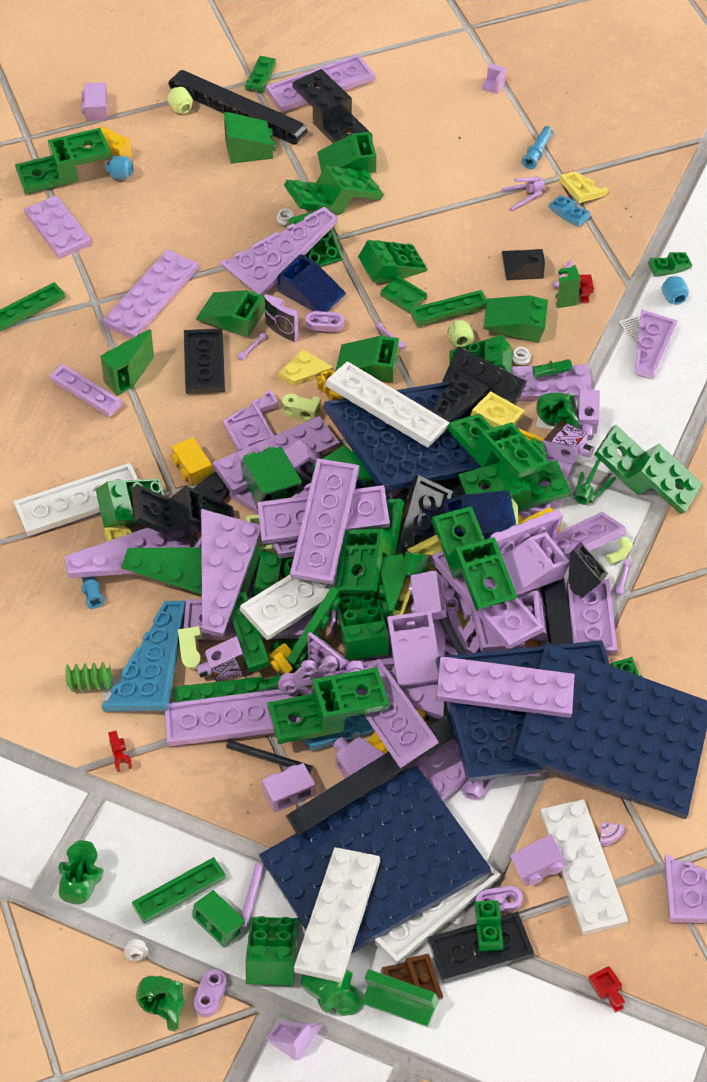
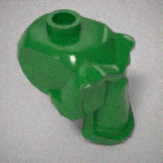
M545 393L539 397L536 403V411L542 421L557 425L562 420L578 428L579 421L576 415L578 409L576 408L575 395L573 393Z
M79 840L67 850L66 854L69 862H60L58 866L59 873L61 874L59 897L70 904H83L88 901L95 885L102 880L104 873L102 868L94 865L98 857L94 844L89 841Z
M345 970L342 983L303 974L301 979L302 988L318 1000V1004L324 1012L328 1013L332 1008H335L338 1015L348 1016L356 1014L362 1006V998L358 989L350 985L353 973L349 970Z
M147 976L142 978L136 991V1000L139 1006L145 1012L157 1014L167 1021V1029L175 1032L179 1028L180 1012L185 1004L183 983L163 976Z

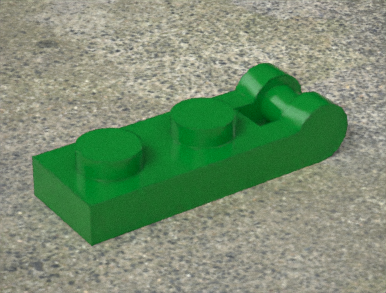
M259 55L253 71L246 81L245 90L251 91L253 89L259 93L264 92L275 68L276 58Z

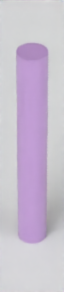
M255 863L241 917L245 920V924L240 928L243 930L248 929L264 869V864Z

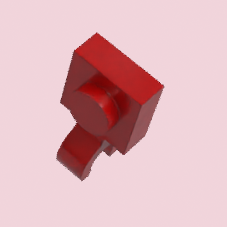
M591 274L580 275L579 294L581 303H589L590 293H593L594 290Z
M117 730L108 732L116 771L120 772L121 763H127L128 768L132 769L131 758L123 754V751H126L124 739L118 737Z
M605 967L589 975L588 981L599 998L602 1000L607 997L615 1013L623 1010L624 1006L622 1004L625 1003V1000L618 992L622 989V984L611 967Z

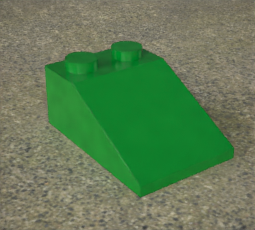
M531 295L488 298L483 329L539 343L545 330L548 300Z

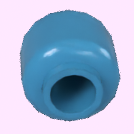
M114 155L111 157L110 162L107 161L106 172L110 173L112 179L127 180L130 175H133L134 164L128 156Z
M679 276L667 278L661 287L665 299L671 304H682L689 295V288L685 280Z

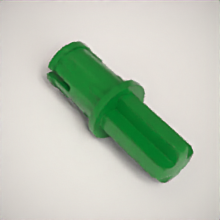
M570 359L557 362L549 361L547 364L532 366L535 379L548 375L553 377L557 373L572 370Z

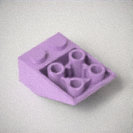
M546 532L526 539L502 556L517 595L563 579L569 566L568 558Z
M431 610L387 617L399 687L438 681L439 673L436 665L438 649Z
M309 632L308 660L314 662L315 670L328 656H333L337 659L338 667L326 673L346 670V665L350 661L327 642Z

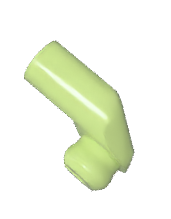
M623 537L619 540L618 544L621 547L618 551L606 555L608 564H614L627 557L633 548V544L628 537Z

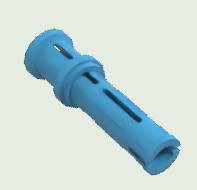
M543 127L534 145L528 148L527 155L523 156L521 161L525 168L534 169L537 166V161L543 156V149L554 132L553 129L548 132L551 127Z
M94 576L81 577L83 582L81 589L86 596V606L91 609L99 608L105 602L104 597L100 594V583L95 580Z

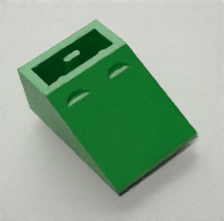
M371 132L353 133L317 152L321 172L325 166L351 168L358 171L365 170L369 173L376 172L377 156Z
M315 211L289 218L285 225L286 229L291 224L295 225L303 221L304 217ZM331 229L301 258L308 271L343 260Z
M367 240L358 255L372 282L390 283L392 280H396L397 276L404 279L427 272L428 270L413 244Z
M248 290L213 292L196 320L249 337L265 312L264 296Z
M150 329L100 356L104 383L116 396L133 388L154 358L152 332Z
M503 334L462 347L512 372V347ZM456 349L449 351V365Z
M376 336L341 344L335 372L346 362H349L379 381L393 383L399 355V338Z
M160 478L107 481L95 489L104 528L125 525L126 527L137 525L138 523L135 522L132 488L138 484L164 496Z
M261 551L251 598L282 580L278 579L279 574H282L283 578L290 575L294 558H279L277 554Z
M403 554L382 557L377 592L379 593L378 599L383 610L387 629V617L394 616L395 610L399 609V598L407 579V575L402 573Z
M363 593L340 597L341 602L336 609L346 659L355 660L389 654V634L377 593Z
M265 916L250 918L245 961L246 984L294 986L298 918Z

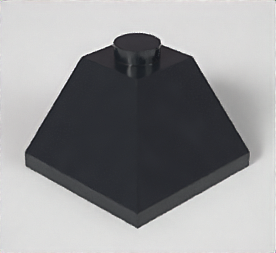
M543 249L502 251L506 281L544 278L545 259Z
M580 542L570 552L568 582L572 592L583 598L597 587L608 573Z

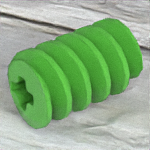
M101 662L99 669H97L95 663H92L91 669H88L87 664L84 663L82 670L79 669L78 664H75L73 670L70 669L69 664H66V684L71 692L76 690L77 685L80 691H84L86 685L89 691L93 690L94 685H96L98 690H101L103 683L106 689L111 688V662L108 668H106L104 662Z

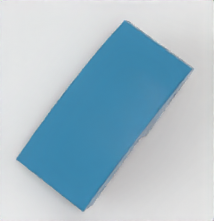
M559 195L549 204V208L554 213L575 226L580 227L590 218V211L576 207L575 201Z

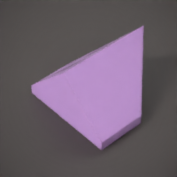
M279 1020L265 1039L297 1061L325 1023H295Z

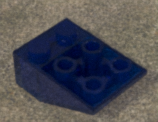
M302 254L298 255L277 275L278 292L312 311L328 312L346 295V292L315 261Z
M509 490L467 494L443 500L445 513L472 506L484 539L490 538L495 532H502L516 525ZM454 528L455 535L463 537V531L460 528Z

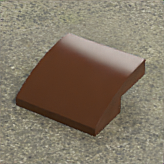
M429 954L406 958L404 963L381 968V974L435 992L438 1000L443 999Z

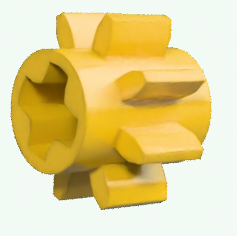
M322 371L321 376H317V390H322L324 394H329L331 389L326 387L325 384L327 379L334 374L333 371Z

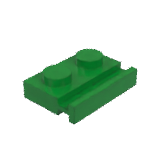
M397 276L396 280H392L380 293L381 297L409 314L410 308L421 305L422 301L427 299L426 292L400 276Z

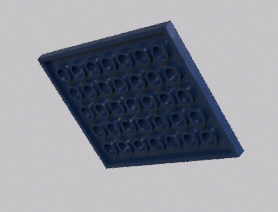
M449 382L396 391L432 412L438 400L442 397L444 390L448 387ZM346 398L324 402L323 409L374 483L377 486L384 485L385 491L411 487L413 478L417 475L432 482L458 478V474L481 468L478 462L448 429L429 447H426ZM476 403L457 420L470 417L472 410L478 404Z
M603 640L554 645L610 665ZM544 646L442 657L538 669ZM438 656L436 658L438 673L441 656ZM446 702L467 782L551 772L513 758L526 712Z
M546 643L538 669L574 674L571 718L526 712L513 758L686 819L689 814L707 732V700Z
M417 765L357 798L297 836L295 833L259 854L261 862L305 931L307 930L334 847L380 856V864L351 954L491 873V867Z

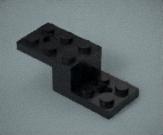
M322 69L292 82V88L313 107V124L332 143L353 133L370 132L352 115V97Z
M138 484L132 488L135 522L183 543L201 530V509L234 518L233 506L188 486H184L170 498Z

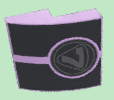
M265 294V323L278 335L296 342L298 339V311L285 307L283 299Z

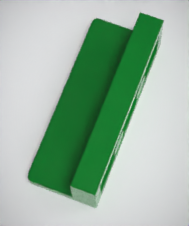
M368 969L365 975L368 987L361 1001L363 1005L424 1027L429 1026L439 1003L435 992Z

